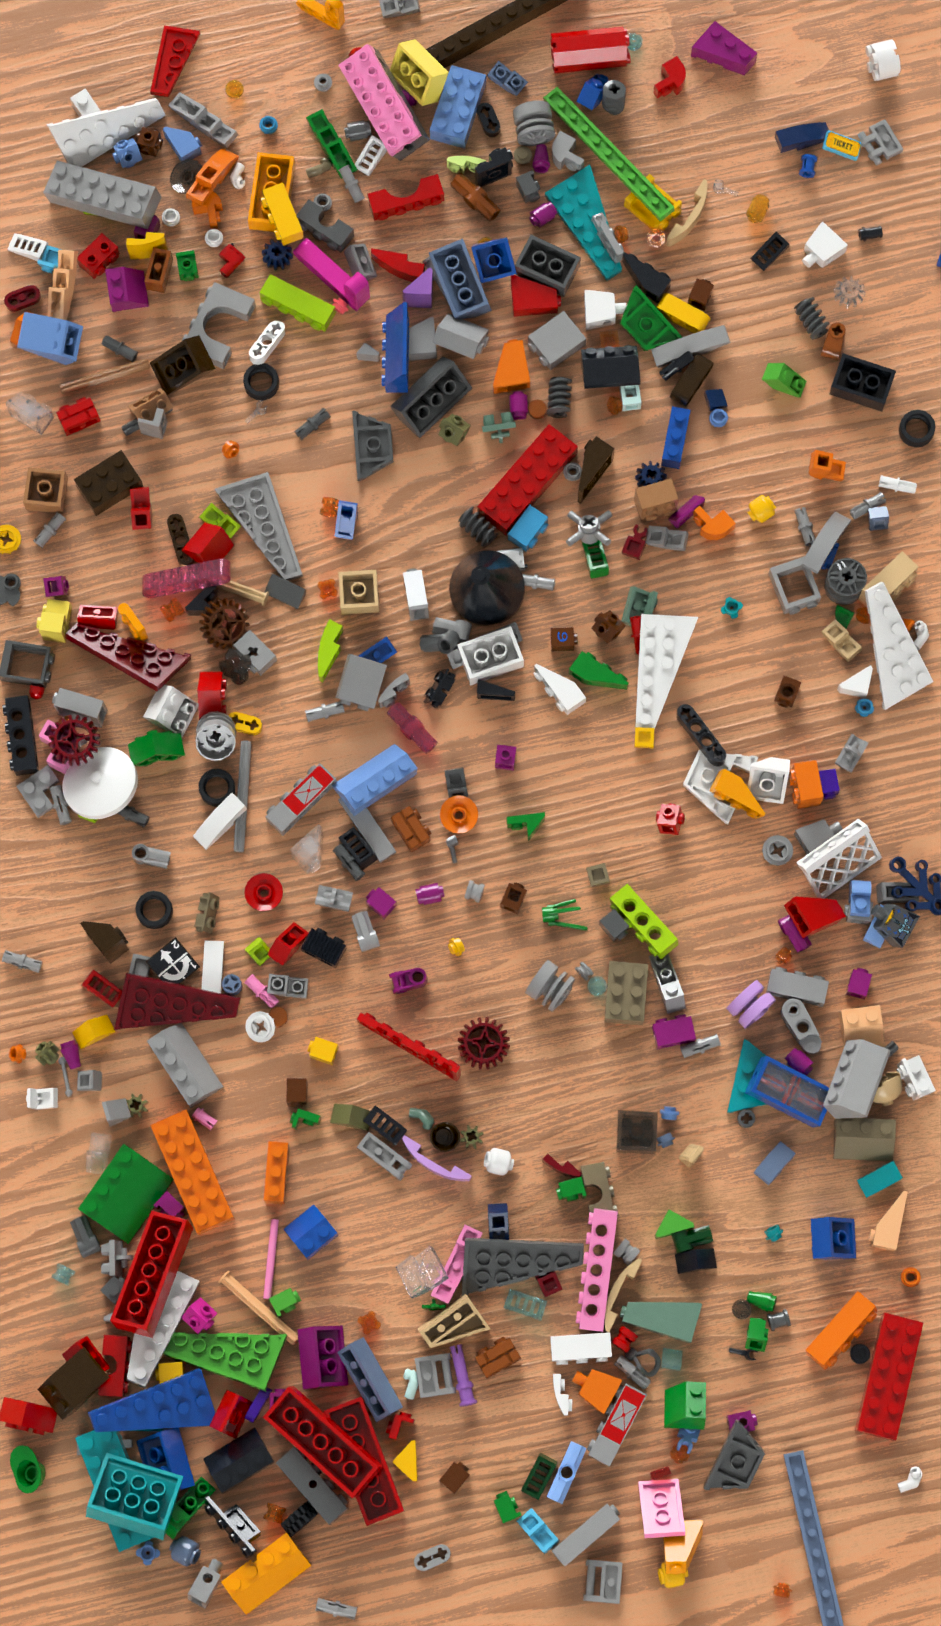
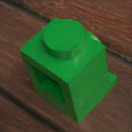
M194 250L176 253L180 280L192 281L195 278H199Z
M582 1177L558 1183L559 1188L556 1189L558 1200L567 1199V1202L579 1199V1195L582 1196V1199L587 1196Z
M750 1318L745 1343L746 1349L765 1352L769 1329H765L766 1320Z
M507 1491L496 1495L497 1499L494 1500V1503L503 1523L522 1516L521 1512L516 1513L515 1509L518 1506L515 1498H510Z

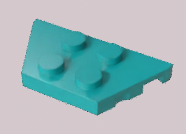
M746 1039L743 1040L727 1113L767 1105L745 1093L760 1058L766 1056Z

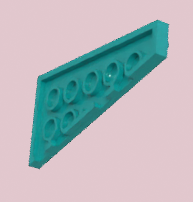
M589 164L545 192V197L555 206L557 214L605 280L608 281L622 272V266L620 262L615 264L597 235L598 231L591 220L592 216L601 212L605 217L606 214Z

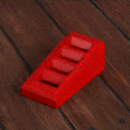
M94 969L81 984L83 988L112 1008H114L122 995L120 988ZM96 977L97 981L91 987L89 984L91 983L93 978ZM100 982H103L104 984L100 990L96 991L95 989ZM107 986H109V991L105 996H103V991L106 989ZM113 991H116V995L110 1001L108 999Z

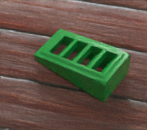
M599 540L593 544L582 542L590 578L609 575V566L602 542ZM598 545V548L588 549V547Z

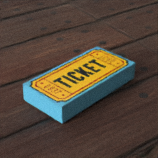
M828 130L822 149L856 161L859 156L861 142Z

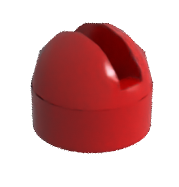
M30 685L29 694L33 699L43 697L45 688Z

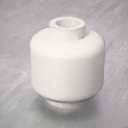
M492 1148L490 1152H486L484 1166L489 1173L504 1176L508 1170L511 1171L513 1169L514 1159H511L509 1151Z

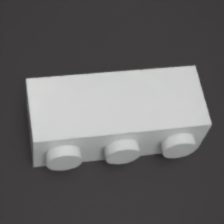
M610 1333L550 1337L552 1362H556V1365H567L568 1361L576 1360V1364L588 1363V1359H596V1362H608V1358L612 1357Z

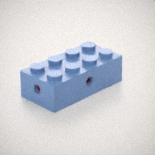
M451 65L430 127L431 140L465 149L477 114V108L480 105L486 87V74Z

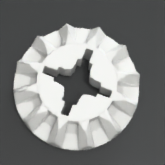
M258 1011L248 1017L246 1032L252 1040L266 1042L275 1035L276 1026L274 1018L269 1013ZM264 1021L263 1026L266 1030L259 1032V1026L256 1023L260 1024Z

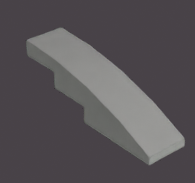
M181 92L168 105L183 119L225 148H228L238 136L237 131L225 125L217 116L208 112L205 106Z
M725 325L668 342L651 349L656 366L660 368L672 363L673 359L676 360L687 351H690L693 356L697 354L703 355L731 342Z

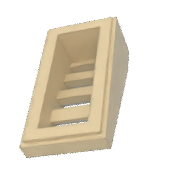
M690 1144L681 1153L679 1160L688 1168H691L702 1155L704 1148L699 1145Z

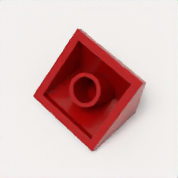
M204 522L183 547L182 551L212 573L234 547V544L222 527Z
M226 1390L209 1426L236 1439L245 1421L244 1417L253 1402Z

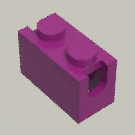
M686 1014L675 1016L674 1020L667 1021V1018L656 1020L652 1029L657 1049L695 1042L696 1036L691 1016L686 1017Z

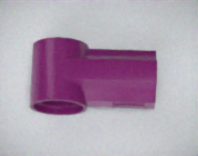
M790 915L778 920L782 932L788 936L797 953L812 945L808 937L802 938Z

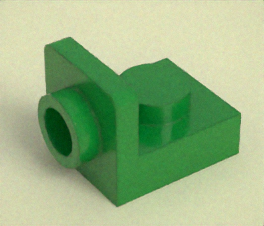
M298 1108L297 1112H293L290 1123H292V1128L297 1130L300 1119L303 1120V1124L313 1127L314 1124L319 1125L321 1116Z

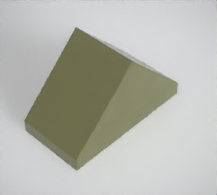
M334 1104L330 1123L368 1131L369 1125L363 1120L370 1111L354 1105Z

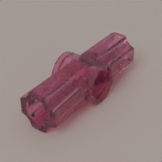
M399 702L388 710L387 715L400 727L399 729L410 741L412 740L425 754L433 750L438 744L425 729L422 722L416 716H412Z

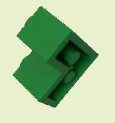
M157 730L148 731L147 735L136 737L135 741L128 744L130 759L135 766L147 767L157 761H174L185 755L181 733H173L172 731L158 733Z

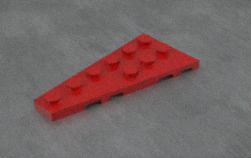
M360 1013L357 1017V1022L456 1082L460 1078L461 1069L456 1062L450 1059L447 1060L442 1057V1054L433 1049L431 1051L425 1048L426 1045L417 1039L412 1041L406 1035L392 1030L393 1028L386 1023L381 1024L375 1021L376 1018L369 1013L365 1015Z

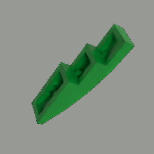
M323 109L307 116L306 120L340 178L342 179V176L338 170L346 165H349L352 173L356 172L357 168L341 138L338 137L334 127L328 121Z

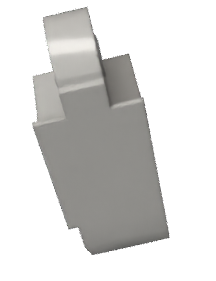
M793 998L787 1000L781 1008L783 1021L803 1051L812 1055L816 1054L821 1048L822 1041L810 1015L800 1000ZM795 1007L797 1013L792 1014L790 1008ZM804 1024L808 1030L805 1033H801L797 1026Z

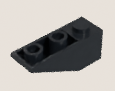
M624 252L622 262L639 289L649 299L659 303L664 293L671 286L670 277L664 272L654 270L652 265L642 263L635 255Z

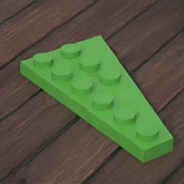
M174 1332L163 1355L266 1392L287 1339V1334H186L185 1332Z

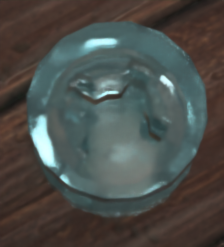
M58 1263L56 1266L57 1270L52 1274L51 1278L69 1286L70 1278L75 1274V1271Z

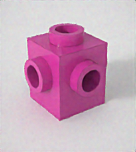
M200 1297L189 1306L181 1318L199 1334L203 1329L207 1331L215 1323L213 1319L218 1313Z

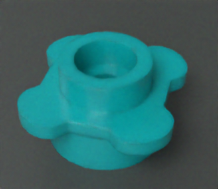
M728 597L725 600V605L721 607V613L728 614L732 619H736L739 610L743 608V604L732 597Z

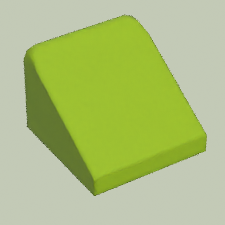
M260 937L256 938L245 948V951L259 966L270 958L267 955L270 948Z

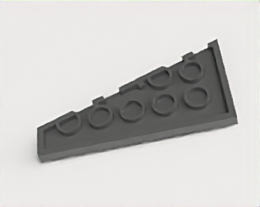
M465 1238L462 1296L477 1291H486V1289L496 1286L501 1287L524 1281L537 1275L543 1276L556 1270L562 1271L583 1265L584 1243Z

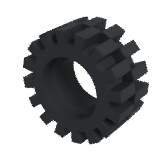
M307 1501L280 1525L292 1537L316 1517L318 1512Z

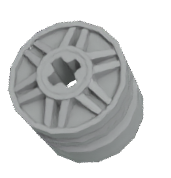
M529 101L515 107L513 118L517 126L516 134L520 145L537 146L553 140L555 129L554 123L551 121L552 113L548 102Z
M218 711L209 712L198 721L195 742L200 755L206 759L218 761L229 757L234 751L236 728L232 718L227 714Z
M547 960L534 976L525 993L534 1000L544 995L542 1005L546 1006L551 1000L552 1002L548 1010L553 1012L565 1001L571 992L575 978L570 976L564 982L567 973L563 972L559 977L555 976L559 967Z

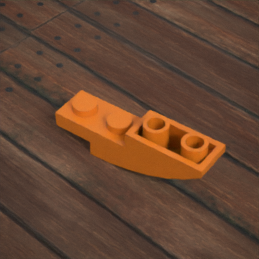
M224 148L217 151L196 175V181L186 193V198L203 206L217 184L222 183L239 156Z

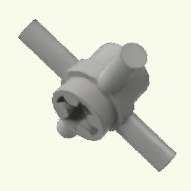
M609 510L598 518L593 515H585L581 518L573 511L568 513L567 516L578 524V532L566 540L568 546L573 545L580 539L585 544H593L599 540L606 546L610 545L611 540L600 532V525L612 517V513Z

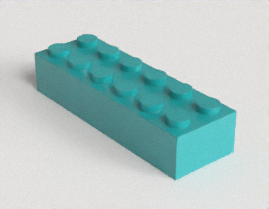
M93 1430L75 1438L93 1486L96 1483L106 1453L130 1460L119 1431L95 1432ZM108 1524L119 1552L154 1538Z

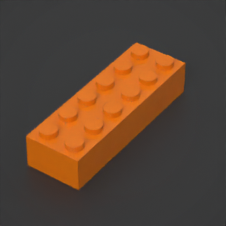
M187 1109L150 1125L197 1234L201 1235L234 1220L233 1213Z

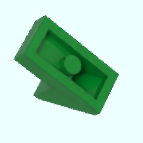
M545 812L506 817L507 828L521 830L523 826H526L529 841L545 821Z

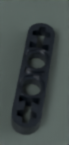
M688 704L680 705L677 709V720L713 766H722L726 761V751L693 707ZM684 711V713H689L688 717L686 715H682V712ZM699 725L701 730L695 732L691 729V726ZM703 739H709L711 740L712 744L709 746H705L702 744L701 741ZM714 754H716L717 756L721 755V759H719L718 757L714 758Z

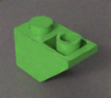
M768 363L762 380L773 389L797 398L801 397L807 382L785 363Z

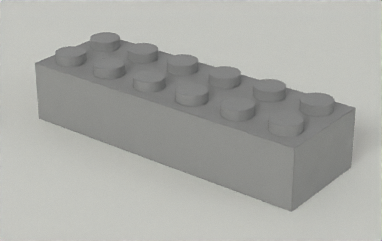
M58 160L43 192L50 203L145 229L149 228L161 199V195L154 186Z

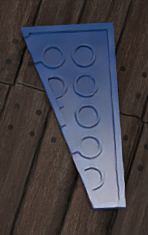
M198 1368L92 1410L88 1414L95 1432L209 1426L215 1415V1410L202 1370Z

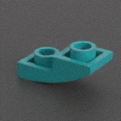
M893 1160L859 1178L857 1181L867 1198L901 1180L903 1176Z

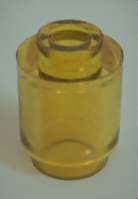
M757 194L752 199L746 212L750 222L758 223L763 221L770 206V200L766 196Z

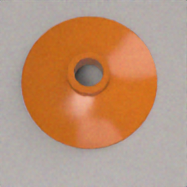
M461 795L452 796L443 803L440 810V820L448 831L456 834L466 833L477 823L478 809L470 798ZM461 812L463 816L458 819L455 817V814Z

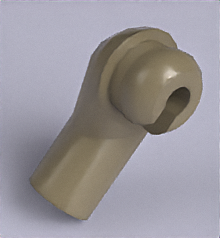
M322 158L320 160L321 164L306 169L307 176L311 178L330 170L332 166L330 159Z

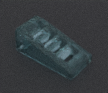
M510 1289L504 1308L541 1321L547 1301ZM516 1295L518 1297L515 1306H510L513 1296ZM522 1297L525 1301L522 1309H519L518 1306ZM530 1300V1301H533V1302H532L530 1311L528 1312V1311H525V1310H526L528 1301ZM536 1303H539L540 1306L537 1314H534L533 1311Z

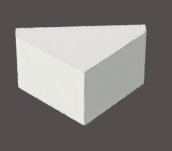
M870 665L839 684L838 692L866 698L873 670L872 666Z

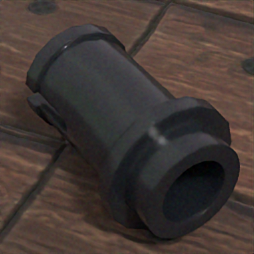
M862 227V229L858 230L859 240L866 242L867 239L882 238V227Z

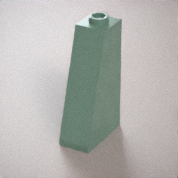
M628 1302L627 1306H622L619 1317L623 1318L622 1323L691 1343L702 1304L685 1302Z

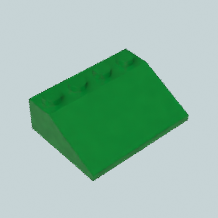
M123 1144L78 1209L129 1244L154 1209L153 1205L164 1195L174 1179Z

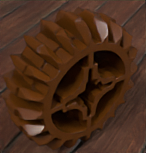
M218 598L216 604L212 601L210 602L211 608L204 607L207 613H201L204 620H200L199 623L204 626L200 628V631L205 632L202 637L207 639L208 644L213 643V647L218 648L220 645L221 649H225L227 645L228 648H232L233 643L235 644L242 637L243 633L248 632L245 630V627H249L250 624L245 621L249 619V616L244 615L247 610L245 608L241 609L242 604H236V600L231 599L229 601L228 598H224L222 602ZM225 609L233 610L236 617H228ZM217 614L216 620L213 621L214 616ZM224 620L227 621V624H225V625H226L225 627L221 626L222 623H224V622H223ZM235 625H237L234 632L232 633V628ZM213 630H221L224 638H217Z

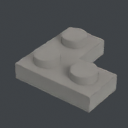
M47 765L16 787L39 818L53 809L52 803L44 792L57 784L59 780L49 765Z

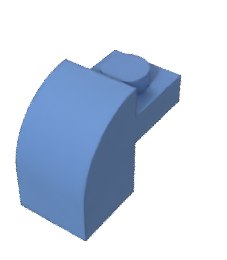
M850 880V916H870L871 881Z

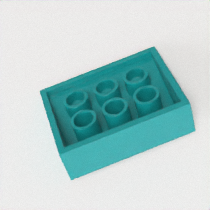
M106 1453L87 1505L86 1517L164 1540L183 1476Z

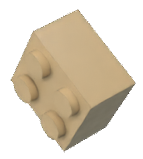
M377 571L338 572L341 614L378 613Z

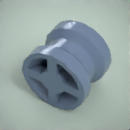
M229 974L224 977L222 987L226 994L234 996L242 990V982L238 976Z

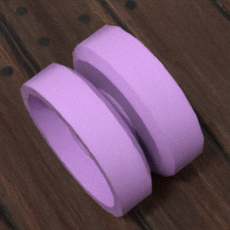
M758 980L750 984L726 1008L732 1016H737L743 1010L745 1011L738 1021L745 1029L759 1020L776 1001L770 993H765L759 999L757 998L764 989Z

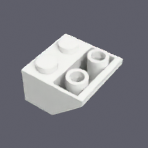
M164 685L154 694L143 718L163 730L181 733L182 738L198 708V703L173 686Z

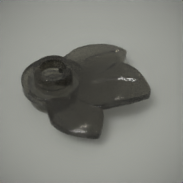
M229 648L225 654V661L219 662V668L224 676L231 678L235 684L241 685L249 677L248 671L251 668V659L249 654L240 657L233 648Z

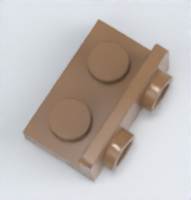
M161 388L128 406L137 420L141 418L149 421L154 419L157 408L164 409L165 413L173 409L168 396Z

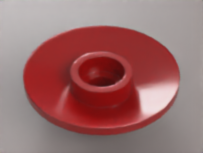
M268 873L257 874L245 886V899L253 909L269 911L277 907L281 902L283 888L275 876ZM267 891L268 895L266 897H262L261 892Z

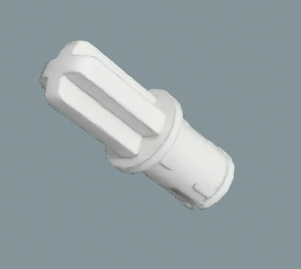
M881 475L879 487L893 489L895 492L902 491L914 494L917 488L916 483L900 480L899 477L895 479Z

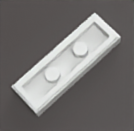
M205 940L202 974V989L221 993L224 941Z

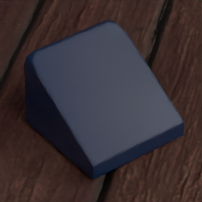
M722 389L705 391L704 396L710 412L715 409L728 407Z

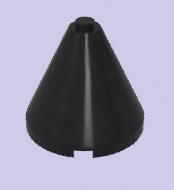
M487 550L470 554L456 566L450 579L449 592L455 609L464 619L476 625L489 626L507 621L519 610L525 595V584L521 570L511 558L500 552Z

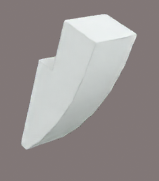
M231 793L204 821L193 837L207 850L234 825L233 822L247 810L246 806Z

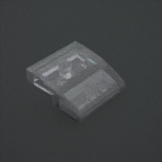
M428 1246L416 1257L410 1255L396 1266L410 1298L427 1293L449 1278L435 1249L431 1246Z

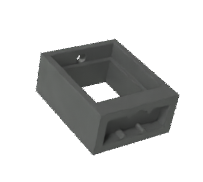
M6 640L0 665V680L46 688V684L50 683L51 680L49 669L50 664H54L55 654L51 647ZM15 651L45 655L40 680L10 675Z

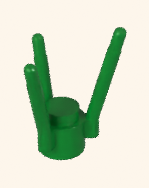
M576 899L542 907L543 923L548 922V926H561L579 930L588 929L585 926L555 921L559 919L558 913L581 909L579 906L558 909L559 907L575 903Z

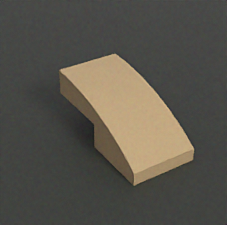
M836 619L822 631L824 637L847 662L862 651V647Z

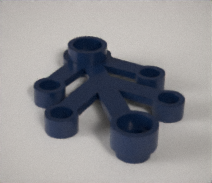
M897 856L891 859L889 862L890 870L894 873H899L913 887L902 888L897 886L892 889V896L895 899L903 896H923L928 902L910 900L906 902L905 909L910 912L930 910L934 915H941L940 874L934 873L929 876V883L933 886L932 895L928 891V863L925 860H919L915 863V869L919 872L918 881L906 869V861L902 857ZM894 863L898 864V869L894 867ZM919 863L923 864V869L919 867ZM933 876L937 878V883L933 881ZM896 889L900 891V896L896 894ZM910 903L914 905V909L910 908ZM935 903L939 905V909L935 907Z

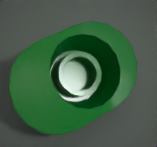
M24 1445L17 1446L10 1455L11 1469L18 1488L24 1493H33L39 1486L43 1485L46 1476L45 1467L37 1460L31 1448Z

